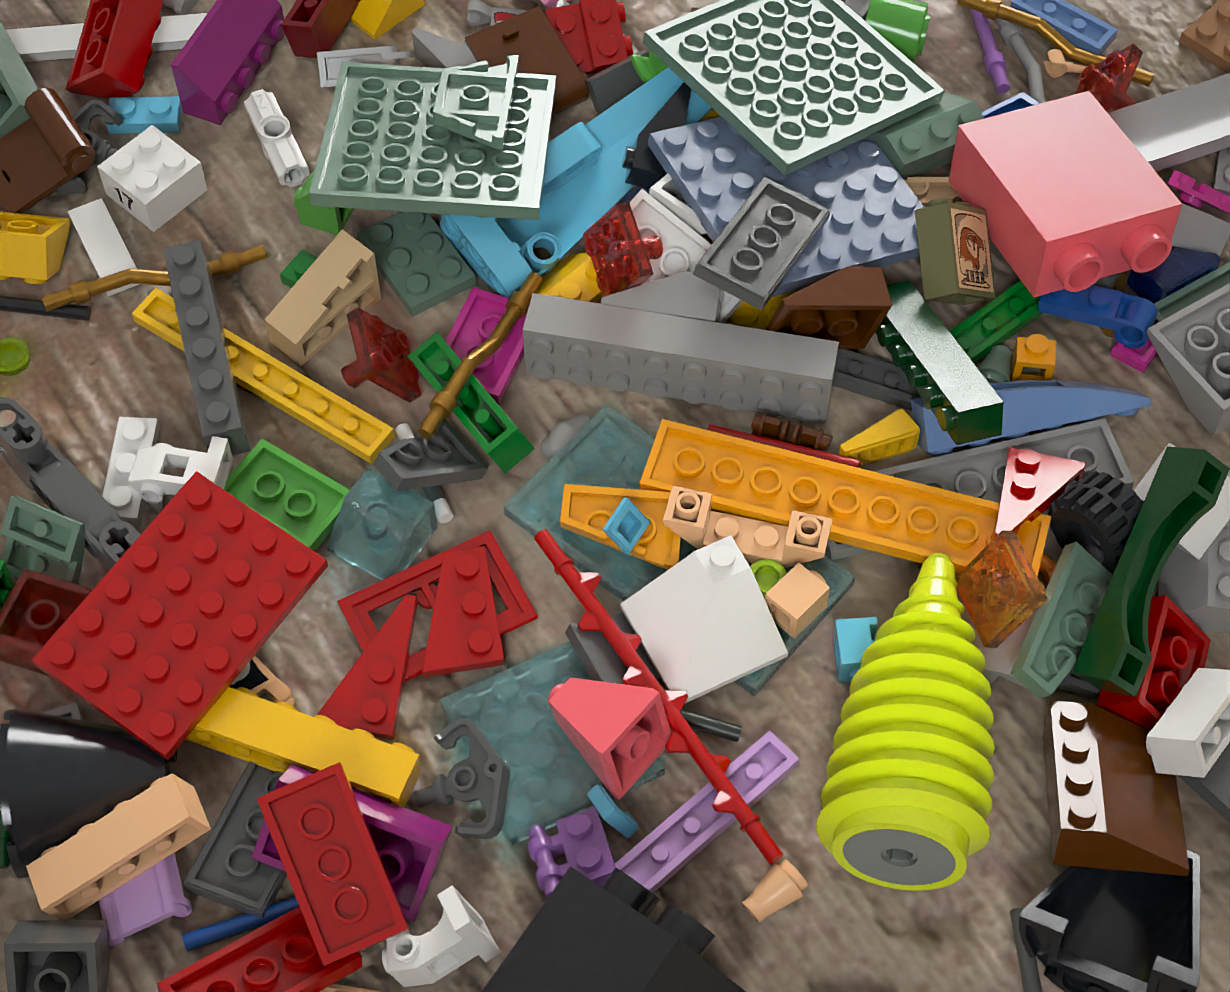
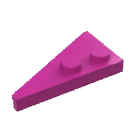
M1173 171L1168 185L1180 193L1179 200L1199 209H1202L1203 205L1206 204L1230 214V196L1205 184L1197 185L1195 184V179L1179 171Z

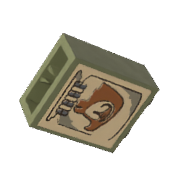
M951 198L933 199L929 201V207L915 210L924 300L968 305L996 299L986 210L971 207L970 202L952 203Z

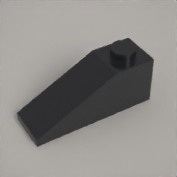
M685 82L639 133L633 147H626L622 160V168L627 169L625 183L650 189L667 174L647 143L650 133L685 125L691 88Z

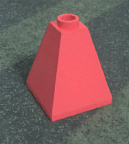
M570 677L565 684L556 685L548 697V704L555 721L610 794L617 800L624 796L661 755L671 736L660 693L653 688Z

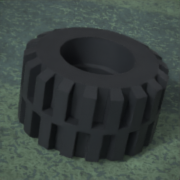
M1094 471L1086 474L1050 505V512L1048 513L1051 516L1050 527L1062 549H1064L1065 545L1077 542L1113 575L1144 501L1140 499L1132 488L1125 485L1117 477L1113 478L1108 473L1102 472L1100 474Z

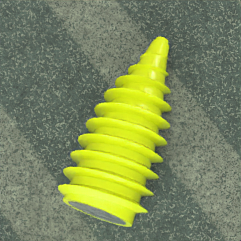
M933 553L923 562L916 582L909 589V598L901 602L896 607L893 617L880 626L876 633L875 642L863 653L861 669L856 672L849 686L850 696L846 699L841 709V725L837 728L833 737L834 753L830 756L826 767L828 780L822 788L820 797L822 810L816 820V831L819 840L834 856L841 867L867 882L899 890H933L957 882L966 872L968 856L982 850L988 844L991 836L990 828L985 821L993 808L992 798L987 791L994 780V772L991 764L988 762L993 756L995 749L994 741L988 732L994 723L993 712L987 704L991 696V687L989 681L982 674L986 665L985 657L972 644L976 638L975 631L969 623L961 619L965 608L958 601L956 589L958 583L955 579L954 564L949 556L942 553Z

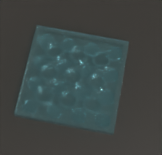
M570 642L440 699L441 707L450 724L459 718L471 720L481 728L510 768L502 827L511 845L529 838L528 833L534 826H543L546 830L557 825L556 820L595 807L587 793L596 784L606 788L555 721L548 704V697L552 689L558 684H565L570 677L591 680ZM461 737L459 742L468 758L470 740L468 737ZM660 757L652 763L628 791L665 775V766Z

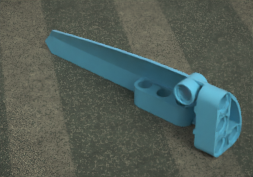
M668 67L584 125L583 122H579L550 141L539 220L442 215L440 221L442 232L468 266L501 296L509 298L514 291H519L530 272H535L539 275L551 272L556 263L587 234V227L591 224H597L635 186L625 183L627 169L622 168L625 149L627 146L633 147L639 133L684 81ZM692 89L685 125L699 122L712 109ZM537 247L545 248L550 252L551 258L547 260L538 259L534 255L533 249Z

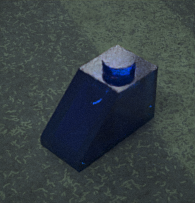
M1172 246L1167 259L1155 269L1144 273H1138L1131 269L1127 284L1139 297L1145 298L1154 304L1218 269L1221 258L1215 253Z

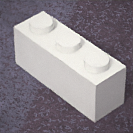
M1198 668L1187 684L1183 686L1175 700L1167 707L1165 713L1153 729L1149 731L1146 739L1147 752L1152 756L1156 773L1202 778L1207 775L1230 742V670Z

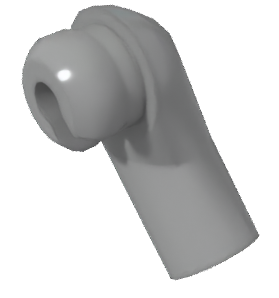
M581 414L554 426L549 437H545L541 442L543 455L555 459L566 455L576 438L592 429L590 418L585 414Z

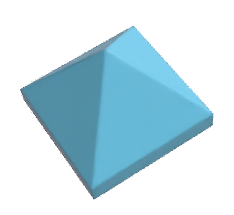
M624 497L602 530L625 554L629 555L650 524V521L628 498Z

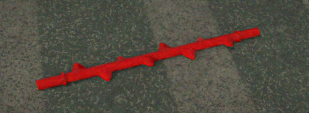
M547 529L539 531L535 535L534 540L554 566V572L563 578L586 610L578 623V628L581 631L602 632L628 668L622 679L624 685L653 688L660 693L669 726L673 731L665 745L667 752L689 753L718 793L712 804L713 809L716 812L733 814L741 825V831H746L769 865L779 861L784 854L761 824L760 816L753 813L725 774L731 763L730 759L727 756L710 754L680 713L688 699L687 693L685 691H664L636 652L642 641L641 637L637 634L621 632L595 596L594 591L602 579L598 573L578 572L573 566L574 561L572 558H568L549 531Z

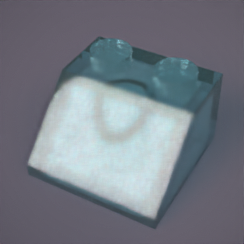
M367 468L344 498L326 546L327 551L380 580L386 579L407 569L438 528L435 505L430 500L409 489L395 491L386 482L383 475Z

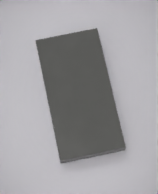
M764 177L696 264L693 275L763 310L828 221L831 210Z
M248 762L183 882L186 891L264 919L287 874L283 870L251 858L264 821V816L256 798L274 791L277 780L283 772H275L258 766L254 762Z

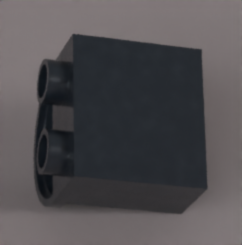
M571 866L482 990V992L746 991L702 958V955L716 936L695 919L669 903L654 923L648 919V916L660 899L626 873L615 867L603 886L600 887Z

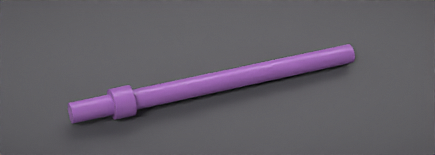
M970 9L985 54L983 63L986 72L992 76L997 93H1007L1010 90L1005 73L1007 64L1003 53L998 51L988 18L982 17L981 12Z

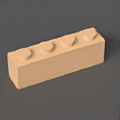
M172 773L155 780L148 789L131 800L119 803L112 812L95 823L81 827L76 835L62 844L45 850L40 858L27 865L26 868L41 910L61 920H69L211 830V827L194 786Z

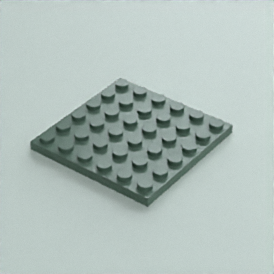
M720 0L645 31L642 42L784 175L792 173L941 102L945 91L841 0Z
M342 62L309 191L310 206L357 208L368 211L388 210L401 211L403 213L419 212L440 215H466L480 218L497 217L516 220H539L556 91V75L517 74L504 149L498 150L433 124L434 104L442 70L445 68Z

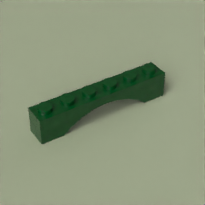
M1167 446L1073 670L1074 674L1099 690L1132 697L1137 696L1152 659L1148 643V617L1151 599L1158 578L1169 556L1182 537L1203 515L1215 506L1230 470L1229 467L1205 449Z

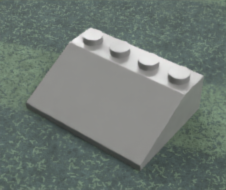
M1230 283L1149 327L1146 332L1187 408L1213 436L1230 426Z

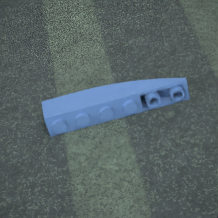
M1018 380L990 383L1004 402L1002 435L956 445L947 431L941 430L938 420L931 409L925 408L922 397L911 399L913 421L920 428L917 445L935 456L950 454L954 451V447L967 445L968 447L977 448L991 444L992 439L1001 437L1008 440L1028 436L1030 431L1039 429L1044 432L1064 428V424L1078 421L1081 424L1101 419V416L1105 415L1130 416L1138 413V408L1151 406V398L1136 390L1099 383L1068 380Z

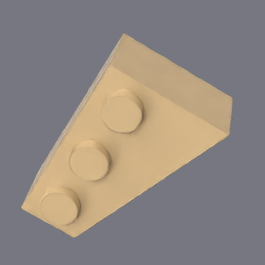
M342 229L265 318L264 321L270 343L301 367L382 298L374 253Z

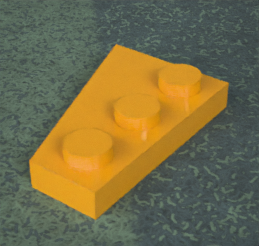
M564 484L560 516L562 528L623 552L602 529L625 497L650 521V524L629 555L666 570L679 563L681 537L663 524L671 492Z

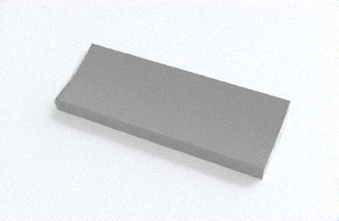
M1230 73L1109 112L1108 114L1156 172L1229 148Z

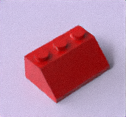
M91 0L65 90L70 93L107 99L128 97L138 93L145 82L143 74L146 63L153 53V45L151 44L154 33L161 23L160 12L163 1Z
M1166 595L1152 597L1148 617V643L1152 659L1137 696L1132 697L1100 690L1096 706L1150 731L1196 670L1205 667L1211 639Z

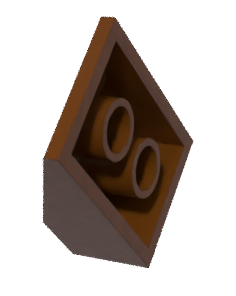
M861 265L845 267L784 298L765 330L839 342L838 349H864L892 307L882 268L864 267Z

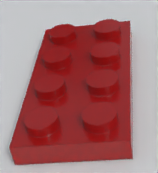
M340 762L256 798L323 966H329L410 930Z
M299 906L157 983L158 992H320L362 968V955L358 952L329 966H323Z

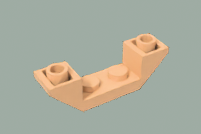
M672 486L663 524L696 549H701L731 535L744 558L749 563H754L761 559H770L779 562L784 568H788L798 563H806L824 558L832 518L792 510L789 526H783L711 511V493Z

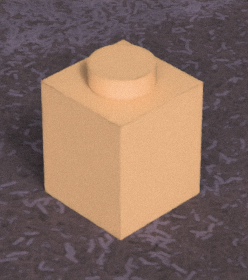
M798 563L766 593L765 601L775 624L795 639L827 608L830 587L818 572L814 570L809 571Z

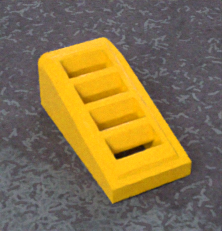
M898 409L841 444L839 455L861 460V466L894 457L917 448L920 428L903 409Z

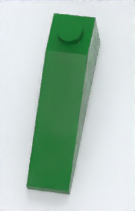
M438 332L434 333L408 355L409 359L436 392L443 391L461 363L460 358ZM471 374L456 398L457 405L453 413L506 474L535 448L476 377Z

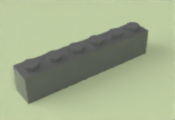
M201 240L164 248V256L200 427L207 449L209 448L212 436L228 439L232 456L251 451L210 265Z

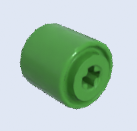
M870 0L865 22L915 64L916 57L922 55L931 15L927 14L928 3L917 0Z

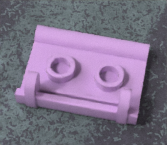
M174 853L98 901L102 920H107L110 946L121 944L125 941V937L173 915L185 917L192 913L191 902L184 897Z

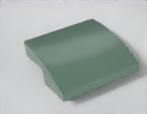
M11 496L0 534L7 536L1 560L6 562L12 576L66 599L75 597L84 557L85 524L19 496Z

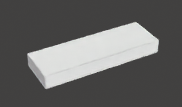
M102 198L67 211L99 278L129 268L137 269ZM132 283L108 291L106 294L109 297L139 284Z

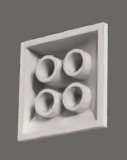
M731 535L694 551L620 604V608L634 633L641 637V645L667 691H685L688 695L686 703L788 657V651L751 567Z

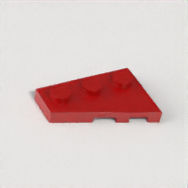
M485 547L444 552L422 669V678L504 665V655Z

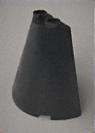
M20 709L5 711L4 720H10V723L0 725V809L2 825L6 826L7 832L15 841L7 842L6 847L17 878L28 877L29 874L26 866L40 858L45 850L62 844L76 835L81 827L95 823L112 812L119 803L131 800L148 789L155 780L168 776L170 763L177 762V750L167 761L118 726Z
M1187 850L1188 876L1068 866L1020 914L1019 932L1029 957H1038L1046 967L1044 975L1064 992H1196L1200 982V855Z

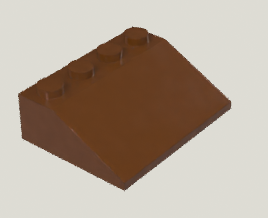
M1050 701L1043 731V748L1053 865L1188 876L1189 863L1176 775L1155 772L1152 756L1147 752L1146 748L1149 730L1094 704Z

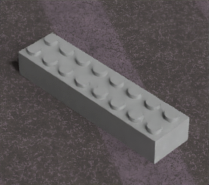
M532 293L522 330L525 372L528 375H534L540 379L552 378L570 381L577 385L607 387L618 392L631 391L643 393L654 398L668 397L680 399L691 404L704 403L722 406L728 410L741 409L761 414L766 412L771 417L795 418L806 423L827 422L839 346L837 341Z

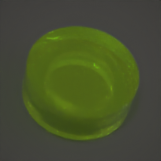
M12 337L0 340V374L4 376L20 374L29 366L31 360L26 344L22 340Z

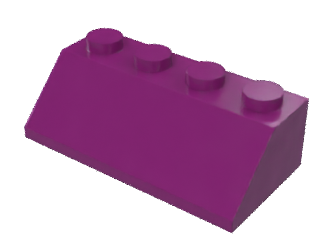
M217 0L171 64L183 113L221 125L227 115L235 110L237 100L245 89L250 88L254 76L261 65L267 63L272 49L285 36L281 26L284 21L282 5L277 0Z
M291 764L277 780L274 790L311 775L314 772ZM351 787L404 917L415 922L441 861L453 826ZM264 819L251 858L285 871Z

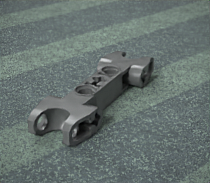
M0 397V412L11 410L16 413V418L12 424L0 427L1 456L23 483L35 491L52 511L85 524V548L110 570L141 534L131 524L123 521L119 514L74 465L45 438L39 424L25 409L10 398Z

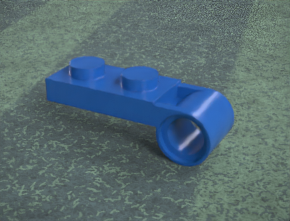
M1092 285L1079 292H1070L1062 289L1041 295L1038 303V312L1114 330L1115 339L1120 344H1124V346L1129 348H1141L1147 344L1149 339L1146 333L1147 329L1154 325L1158 313L1157 307L1145 298L1097 285Z

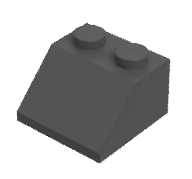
M107 920L18 921L4 942L8 992H106L110 965Z

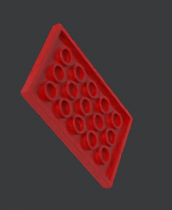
M196 471L35 655L32 661L36 667L168 761L328 567L327 560Z

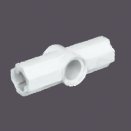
M263 89L252 92L250 97L244 101V107L259 137L264 156L270 161L280 185H288L291 188L302 184L303 180L309 176V169L291 133L289 120L283 116L272 92H266Z

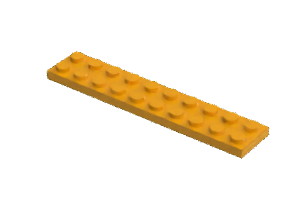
M665 419L661 420L640 480V490L671 492L672 486L711 493V510L783 526H789L792 510L832 518L828 540L921 564L929 555L942 553L951 558L956 573L1031 592L1034 591L1051 521V516L1040 514L1032 522L1029 520L1025 521L1019 527L1018 534L1011 541L1003 543L1001 547L993 546L999 507L997 502Z

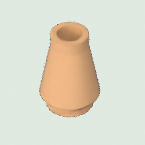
M784 859L779 865L773 863L750 896L742 902V905L754 920L760 923L771 914L802 898L803 894L801 892L808 887V883L799 871L788 860Z

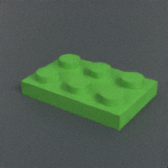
M263 438L228 476L224 487L226 492L313 551L317 550L357 502L356 493Z

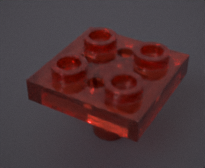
M1133 43L1121 51L1114 50L1099 64L1089 65L1078 78L1080 83L1073 95L1090 91L1105 111L1109 109L1115 111L1138 103L1126 92L1143 52Z
M629 202L616 204L583 233L585 250L591 257L596 272L597 285L600 291L603 292L604 297L641 285L654 274L649 260L659 259L663 254L662 241L657 235L641 238Z
M359 307L346 314L357 359L349 365L342 367L341 374L345 382L355 389L366 380H369L409 403L422 396L418 384V370L408 357L411 354V342L408 336L402 330H396L383 322L378 316L371 315Z

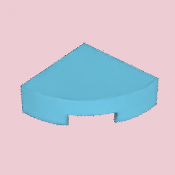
M596 784L587 793L602 818L625 837L629 838L639 829L637 822L628 811L625 813L612 799L613 796L602 785Z

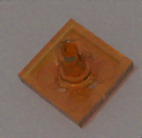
M1002 530L955 578L958 583L957 590L983 646L987 648H997L1048 599L1045 594L1044 585L1038 580L1015 531Z

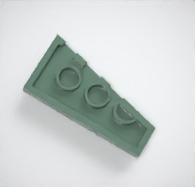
M1077 542L1064 546L1010 672L1039 699L1052 695L1076 664V657L1082 651L1113 576Z

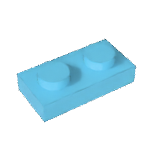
M179 96L109 99V107L117 112L123 122L120 126L106 124L109 134L142 133L151 125L162 133L180 132L182 106Z

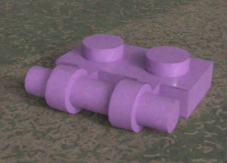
M596 807L556 820L559 831L557 835L551 837L546 835L545 828L541 825H534L528 830L530 840L527 847L529 855L537 863L536 880L538 887L545 892L546 899H548L570 866L600 887L603 886L616 867L602 820ZM565 854L568 863L560 866L556 865L553 858Z

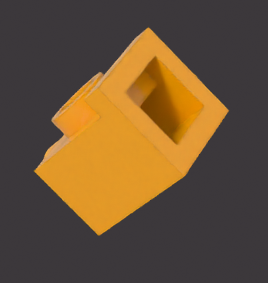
M1032 334L1029 337L1017 336L1014 352H1012L1010 381L1051 380L1056 366V340H1048L1041 334ZM1023 367L1040 368L1041 376L1021 374Z

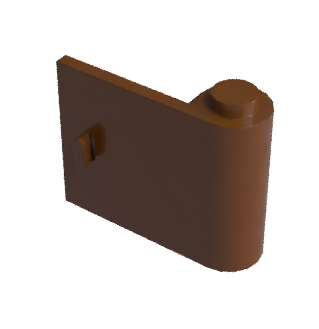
M540 6L465 37V42L476 61L486 60L488 68L507 64V56L519 55L518 73L556 75V91L552 115L588 100L589 91L585 82L588 76L585 72L578 70Z
M51 88L39 89L28 96L24 108L30 119L0 138V204L5 212L21 214L70 179L87 170L95 159L96 153L57 92Z

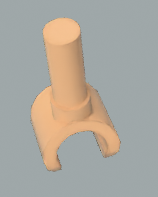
M1059 49L1048 51L1047 54L1050 61H1044L1048 75L1053 78L1060 77L1066 72L1093 76L1095 72L1093 67L1065 61L1064 55Z

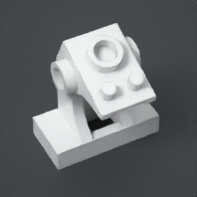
M212 436L207 453L174 448L166 443H157L152 447L139 448L128 482L138 492L139 496L146 503H149L157 513L163 510L162 503L165 495H176L196 471L224 489L233 461L229 441L227 438ZM175 468L185 469L183 477L172 476L169 471Z
M453 886L437 895L444 910L438 925L431 931L420 936H412L407 930L386 940L387 946L382 949L384 969L403 987L433 984L477 955L485 962H488L501 953L484 919Z

